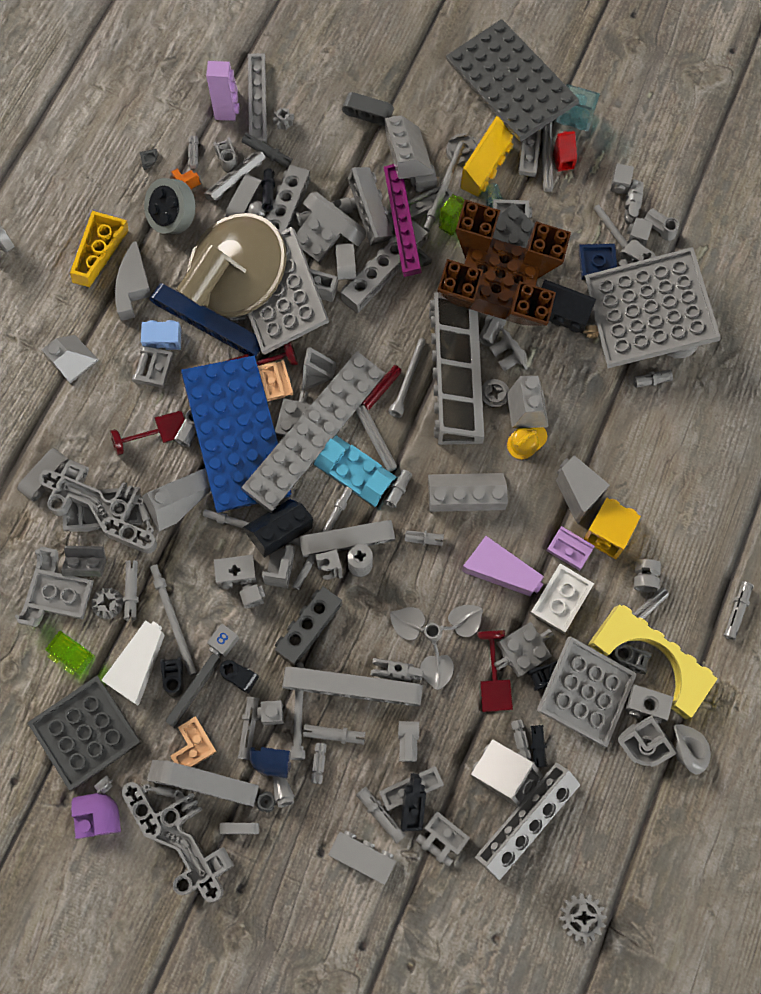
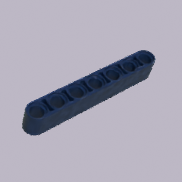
M162 283L157 286L149 297L150 301L156 306L243 354H248V356L255 355L256 358L261 350L254 333L203 305L199 306L183 294Z

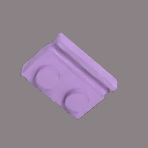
M561 526L546 551L580 571L595 546Z

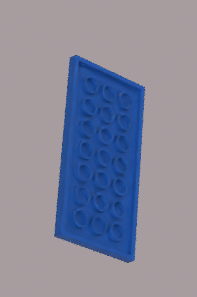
M255 355L182 369L181 374L216 513L259 504L242 491L241 487L278 445ZM291 490L284 498L291 497Z

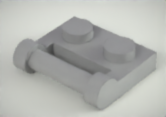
M142 346L137 370L132 376L131 381L136 384H147L164 388L174 356L173 352ZM148 356H152L147 376H143Z

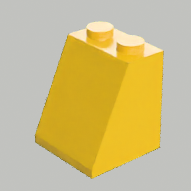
M606 498L583 539L594 545V548L617 559L625 549L641 516L634 509L623 507L617 500Z

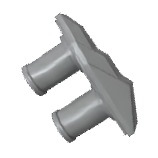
M502 329L504 339L490 346V349L495 357L509 348L510 350L513 349V354L499 361L503 371L505 372L518 363L519 365L522 364L523 368L527 370L525 351L513 340L509 332Z

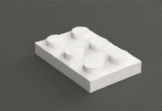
M559 564L530 614L565 634L594 583L564 565Z

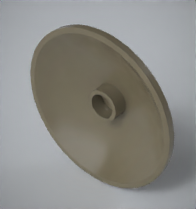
M240 213L225 217L208 228L199 238L190 255L187 273L176 290L199 306L203 305L223 317L231 318L248 314L262 306L273 295L283 278L287 258L283 237L270 221L259 215Z

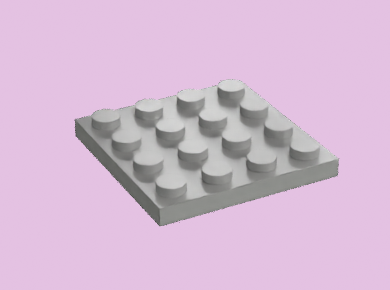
M568 637L537 711L596 744L607 748L637 674L575 638Z

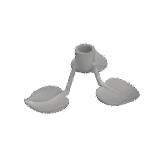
M475 605L458 606L448 615V620L453 626L440 627L436 623H429L423 627L425 616L421 610L415 607H406L390 612L392 625L400 637L405 640H415L419 636V631L425 633L429 641H432L435 656L426 657L421 663L420 669H423L422 677L435 690H440L446 686L454 672L452 659L448 655L439 656L436 641L441 639L443 630L455 629L456 633L461 637L473 636L480 628L483 609Z

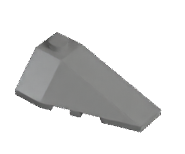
M205 468L147 492L142 496L158 532L180 521L211 491Z

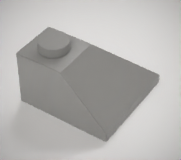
M76 335L56 338L42 349L48 361L70 384L99 361Z

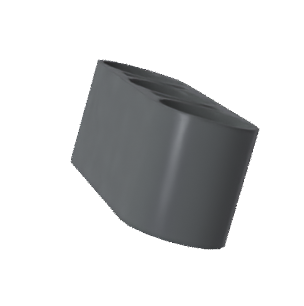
M349 92L342 106V111L348 116L385 126V118L392 116L394 107L388 102Z

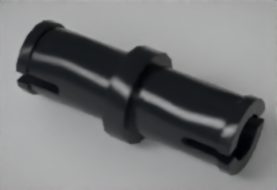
M544 725L530 726L534 764L537 768L547 767L545 752L547 744L544 741Z

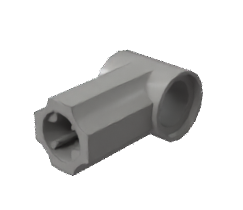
M650 209L644 219L653 222L652 228L658 231L664 240H673L679 228L678 220L671 217L667 218L655 209Z
M487 315L485 325L479 335V342L484 346H492L507 320Z
M191 409L186 412V419L174 438L177 443L184 447H190L197 435L194 422L191 421L193 419Z
M399 721V762H417L419 721Z

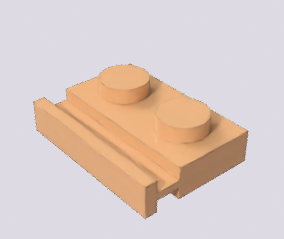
M284 360L258 366L267 402L285 398L288 395L293 396Z

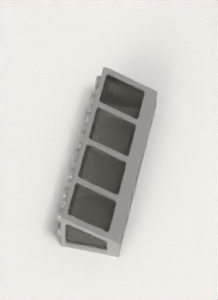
M434 293V299L430 300L429 308L431 328H434L435 332L431 334L432 345L435 344V350H432V362H436V367H433V379L437 380V385L433 386L434 396H437V402H434V414H438V420H435L434 438H438V445L483 444L484 421L478 311L452 304L441 294Z

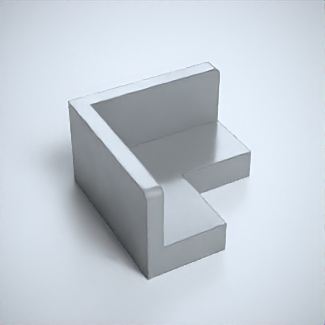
M286 545V549L280 548L270 555L267 572H262L265 585L288 588L295 555L294 546Z

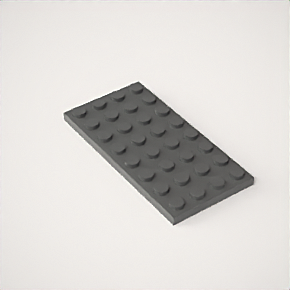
M502 19L446 55V59L488 107L500 117L506 127L520 142L579 104V99Z

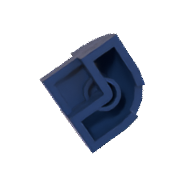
M250 747V762L258 773L266 777L288 778V771L290 772L291 768L290 751L261 747V751L255 750L254 747Z

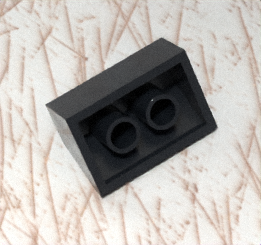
M544 279L541 288L556 292L549 321L557 326H564L573 332L583 334L596 298Z
M289 499L277 506L272 513L267 512L242 527V529L265 558L311 530L313 527V517L302 503Z

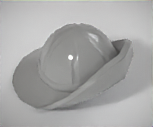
M683 724L674 725L677 737L675 750L678 761L693 774L702 773L708 767L711 757L708 741L703 734Z

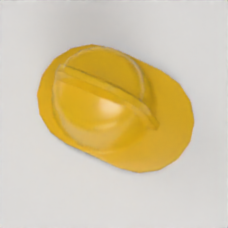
M544 427L518 428L508 438L507 449L509 453L516 459H528L546 443L547 431Z

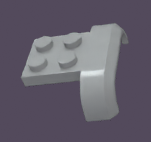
M311 192L303 202L312 213L296 235L302 250L319 263H321L341 234L358 247L365 239L366 230L318 192Z
M40 547L35 551L37 564L23 610L19 615L16 614L15 618L19 624L37 627L40 624L45 612L83 620L94 581L75 576H62V574L57 573L59 564L58 551L56 549Z

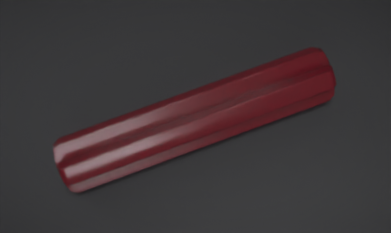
M394 365L365 398L362 405L367 410H370L402 372L401 368Z

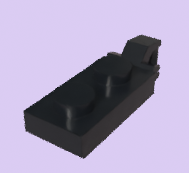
M411 773L410 785H406L404 790L400 828L402 831H422L426 791L425 786L421 785L422 778H420L419 773Z

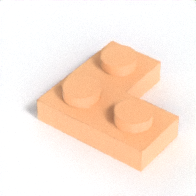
M196 716L178 727L188 745L170 757L174 763L194 767L217 752Z

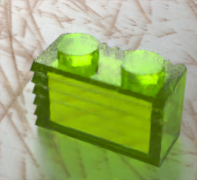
M452 194L440 209L439 229L451 236L456 233L455 230L464 204L462 197Z
M58 631L50 644L45 648V651L50 653L47 657L56 664L61 661L65 664L63 669L72 675L75 672L81 675L95 656L62 631Z

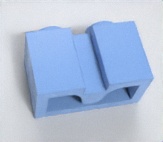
M149 320L142 322V346L156 349L181 350V327L179 322L174 320H167L166 322Z

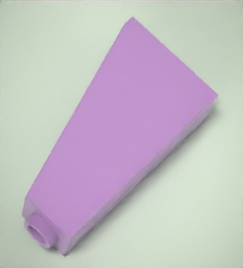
M485 536L462 569L466 574L527 596H531L533 592L538 593L544 585L541 583L544 576L487 536Z

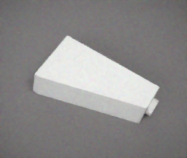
M145 620L102 679L104 683L137 706L141 702L165 636L161 631L162 627L154 621L150 624Z

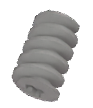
M357 544L348 553L349 571L357 577L368 575L373 567V553L367 545Z

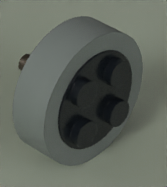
M160 178L154 181L147 190L144 201V210L148 223L155 231L164 234H180L187 230L195 215V199L190 187L178 179Z

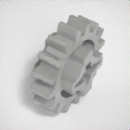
M579 893L578 899L575 895H571V902L568 900L564 901L567 907L560 908L564 912V916H560L559 919L565 922L561 928H568L566 935L571 936L574 934L575 941H578L580 937L582 942H587V937L594 941L595 933L600 936L602 934L599 928L606 927L602 923V919H606L607 916L601 915L605 908L597 906L599 903L598 899L592 902V895H587L586 899H584L583 893ZM586 903L594 909L595 913H591L588 910ZM576 905L577 909L573 914H569L572 907ZM582 911L583 915L591 917L585 919L583 922L581 920L574 919V917L581 916ZM570 922H574L578 926L579 932L571 926ZM596 922L593 929L589 931V926Z

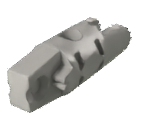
M635 179L631 182L625 203L624 220L627 224L634 222L636 217H638L643 199V182Z
M373 658L372 663L375 666L386 667L387 671L373 669L371 670V676L411 682V679L422 680L423 669L415 668L413 664Z

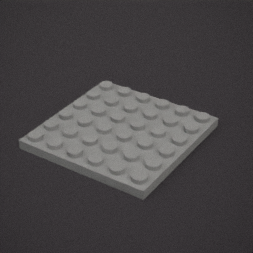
M693 247L585 275L589 295L596 298L593 311L608 368L721 340Z

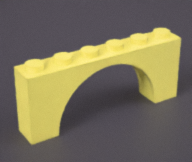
M624 605L614 607L588 646L605 656L610 655L617 646L628 641L646 642L658 648L670 661L675 675V692L671 709L684 719L692 718L718 678L713 675L709 668L702 667L696 663L697 660L693 656L683 653L676 643L667 641L660 631L650 628L647 621L634 616L630 608Z

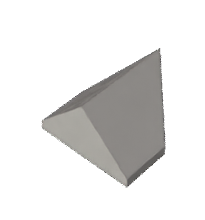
M310 347L307 348L304 361L302 391L333 379L336 367L335 361Z

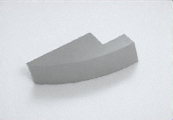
M137 241L130 245L124 255L116 278L115 301L121 321L135 318L132 301L144 299L152 295Z

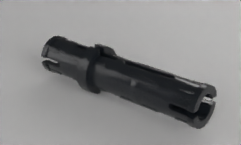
M271 168L264 170V179L261 183L263 188L261 207L267 212L273 209V189L276 185L274 180L275 172Z

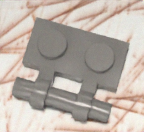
M437 811L424 828L430 833L429 837L425 838L422 834H419L415 841L422 845L421 848L424 851L428 850L433 854L440 864L443 862L449 867L454 860L447 854L451 850L458 855L470 837ZM435 838L445 845L442 851L432 843Z

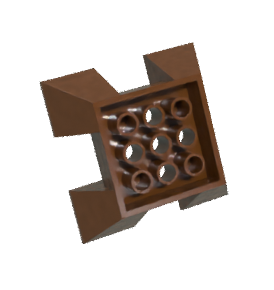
M465 199L455 230L465 262L463 264L450 259L446 260L437 292L452 304L520 325L547 326L556 292L537 287V279L563 264L571 232L536 221L526 248L493 238L500 210Z

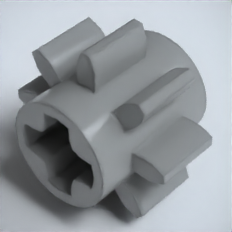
M280 108L277 112L274 111L273 124H277L278 129L287 130L290 126H293L294 114H290L289 108Z

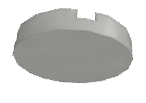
M463 133L451 137L446 147L447 157L451 161L459 142L465 143L464 150L457 166L462 167L465 166L479 144L475 137H470L468 134Z

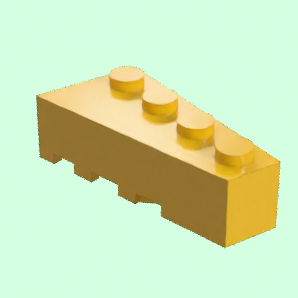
M96 211L91 212L70 271L72 283L91 287L128 233L127 220Z

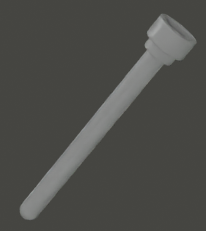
M424 338L418 340L397 400L390 405L388 413L393 417L401 418L405 410L403 402L426 342Z
M298 662L296 667L304 668V664ZM295 691L293 746L289 750L291 752L290 760H305V750H303L302 746L303 691Z

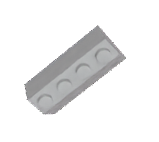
M403 116L385 118L386 138L398 179L433 174L420 128Z
M370 167L351 168L348 181L370 246L390 240L394 230L392 224L388 223V211L382 205V194L380 189L377 190L375 173L371 172Z
M504 473L428 475L429 512L506 510L508 497Z

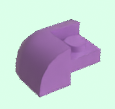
M94 793L77 796L72 799L71 814L74 817L76 839L121 832L118 806L110 796Z

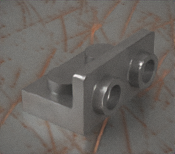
M65 546L66 557L61 569L62 576L102 577L106 564L104 547Z

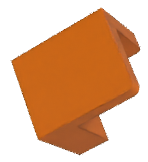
M178 169L171 171L173 179L185 182L190 189L201 184L197 172L193 173L190 170L181 174Z

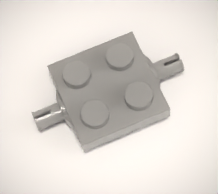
M300 391L299 401L283 398L275 429L276 435L284 437L311 406L306 402L308 392L305 391L304 394V391Z
M529 622L497 642L504 658L494 663L496 669L500 670L509 665L517 677H520L550 658L552 655L544 641L553 637V633H550L552 631L548 629L539 634L533 624Z

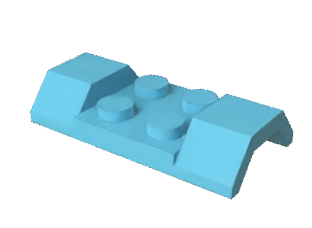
M337 435L332 439L330 438L314 463L317 468L343 486L351 488L353 493L374 507L377 506L381 496L390 484L397 479L395 475L383 468L381 464Z

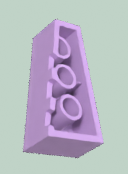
M208 61L206 77L215 120L236 121V114H239V103H237L238 89L234 79V70L231 69L230 62Z

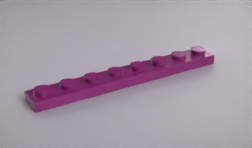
M394 164L384 166L403 276L408 277L420 274L422 270L404 179H398Z

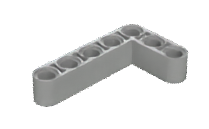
M152 760L147 777L149 782L175 786L253 807L259 785L163 760Z

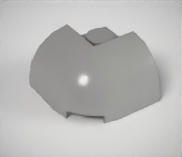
M652 715L636 725L635 723L632 724L618 738V742L635 764L653 767L677 754L669 737Z

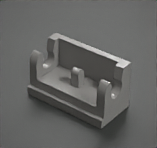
M337 549L316 555L318 570L331 571L329 575H324L323 579L343 578Z

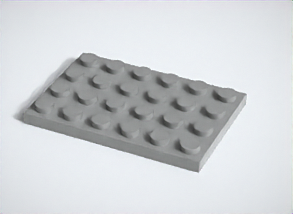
M293 227L280 232L285 243L287 258L283 278L278 288L262 306L248 313L263 354H267L330 322Z

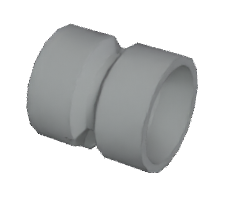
M652 559L637 560L635 563V573L637 576L634 577V589L641 592H658L660 589V579L657 576L661 574V563Z

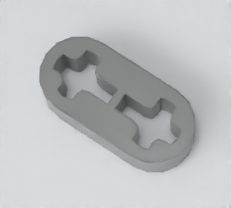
M220 823L219 834H259V823Z

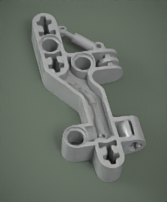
M72 460L66 463L61 474L52 470H44L39 474L40 484L46 491L51 493L47 505L54 515H65L74 502L92 510L108 538L143 553L149 554L156 550L157 542L152 534L154 529L150 525L149 521L151 519L145 502L139 496L140 488L134 490L133 486L127 487V483L123 482L115 497L107 500L101 491L83 484L88 475L89 467ZM62 502V506L60 508H54V505L56 503ZM134 506L138 507L143 522H146V531L126 523ZM119 507L125 508L123 513H115ZM113 525H114L115 528L117 529V530H115V529L111 528L110 530H108V527H113ZM134 532V536L132 538H125L126 533ZM150 540L151 544L147 543L144 545L143 541L148 542Z
M134 782L127 783L122 789V796L144 836L176 849L188 869L175 878L173 882L174 891L179 895H187L199 889L206 901H219L223 896L224 890L217 877L231 869L234 864L224 847L206 857L196 838L183 830L184 822L203 810L202 807H197L198 801L193 800L194 793L185 796L181 790L162 786L156 788L149 784L141 786ZM132 788L137 790L135 792V795L137 799H140V801L137 802L135 797L129 796V794L132 793ZM154 791L158 795L175 798L176 802L157 813L146 792ZM146 805L148 812L145 816L141 817L138 813L139 808ZM181 805L183 806V808L181 809L182 812L187 813V815L183 817L181 812L177 809ZM170 812H175L176 820L169 824L167 822V815ZM149 820L152 825L157 826V828L155 829V834L151 832L149 833V831L151 830V826L148 822L144 821ZM185 878L189 882V887L186 891H181L179 883ZM209 882L212 888H217L218 891H216L215 893L216 897L209 896V886L205 885L203 887L202 884Z

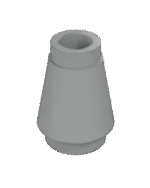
M273 777L275 803L280 808L293 804L295 796L287 779Z

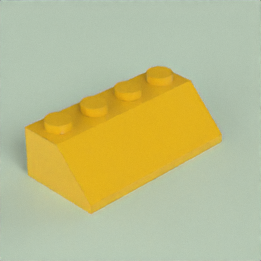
M495 117L462 170L460 188L477 197L487 190L490 178L493 179L495 177L497 167L502 166L506 153H510L514 145L512 143L513 135L500 117Z

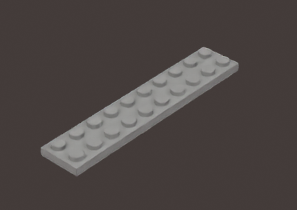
M356 351L241 487V490L272 513L316 460L330 438L332 439L336 436L386 373Z

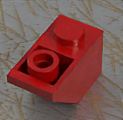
M564 131L557 134L552 154L557 172L575 168L577 161L575 131Z

